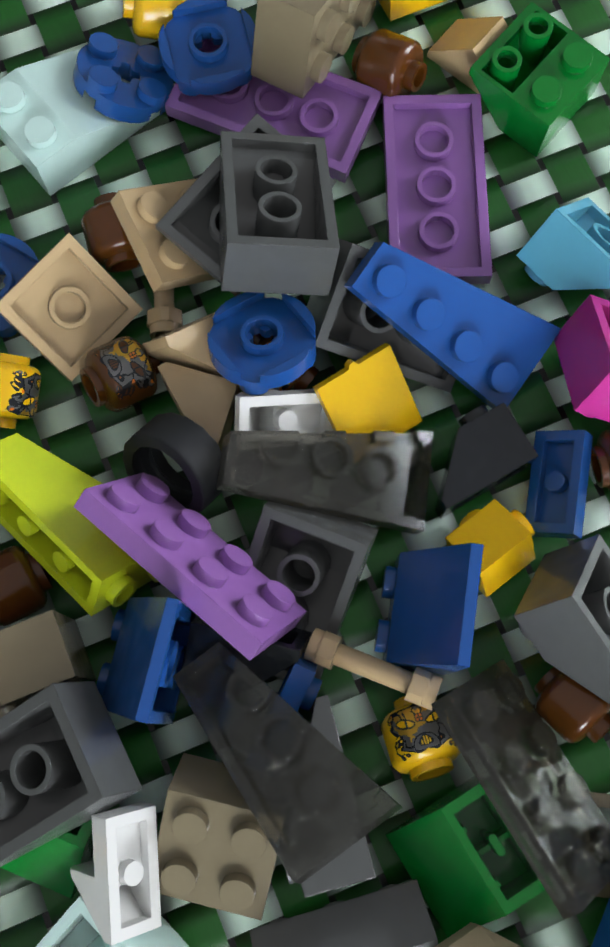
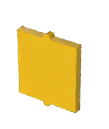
M387 343L382 344L356 361L347 360L344 364L345 368L313 386L344 454L352 465L382 446L386 448L391 447L393 439L423 421L393 350Z

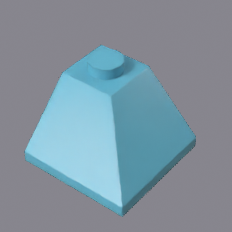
M589 197L556 208L516 256L526 264L525 271L532 280L541 286H549L552 290L610 289V217Z

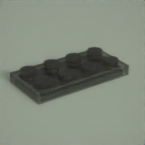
M502 659L431 705L563 919L583 912L610 881V823H608L590 795L589 788L583 777L575 772L559 747L553 730L548 724L543 722L525 694L522 682L511 672L504 659Z

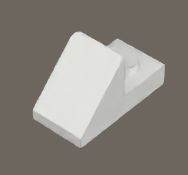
M269 389L261 395H249L244 392L235 395L234 449L237 451L333 443V428L314 389L282 391Z
M141 801L91 815L93 860L70 867L71 877L104 943L111 946L162 926L156 805Z

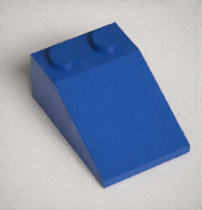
M467 543L401 552L395 561V567L385 566L381 598L390 599L388 620L378 619L374 652L383 653L384 661L407 670L415 671L416 667H419L434 674L448 675L469 668L484 545Z
M130 597L126 610H118L111 631V640L117 642L111 663L105 662L103 664L96 685L107 711L146 724H173L182 689L180 681L190 623L197 616L180 600L169 597Z

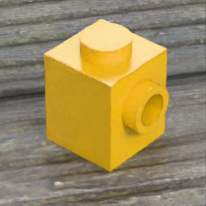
M493 499L482 509H475L469 512L462 519L459 527L445 537L447 546L467 543L484 545L479 590L486 598L536 559L532 539L535 532L532 525L518 510L513 509L509 512L496 499Z

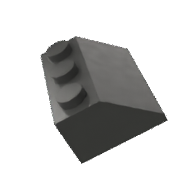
M417 879L402 884H390L373 893L346 901H334L323 908L291 918H278L271 921L268 925L249 930L252 947H435L438 945V939Z

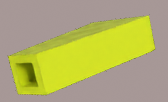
M18 433L1 439L0 524L91 617L110 605L118 607L124 604L138 588L152 580L159 582L74 508L84 489L103 483Z

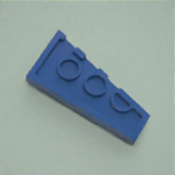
M374 242L344 285L345 288L492 409L503 402L508 407L561 330V328L385 242Z

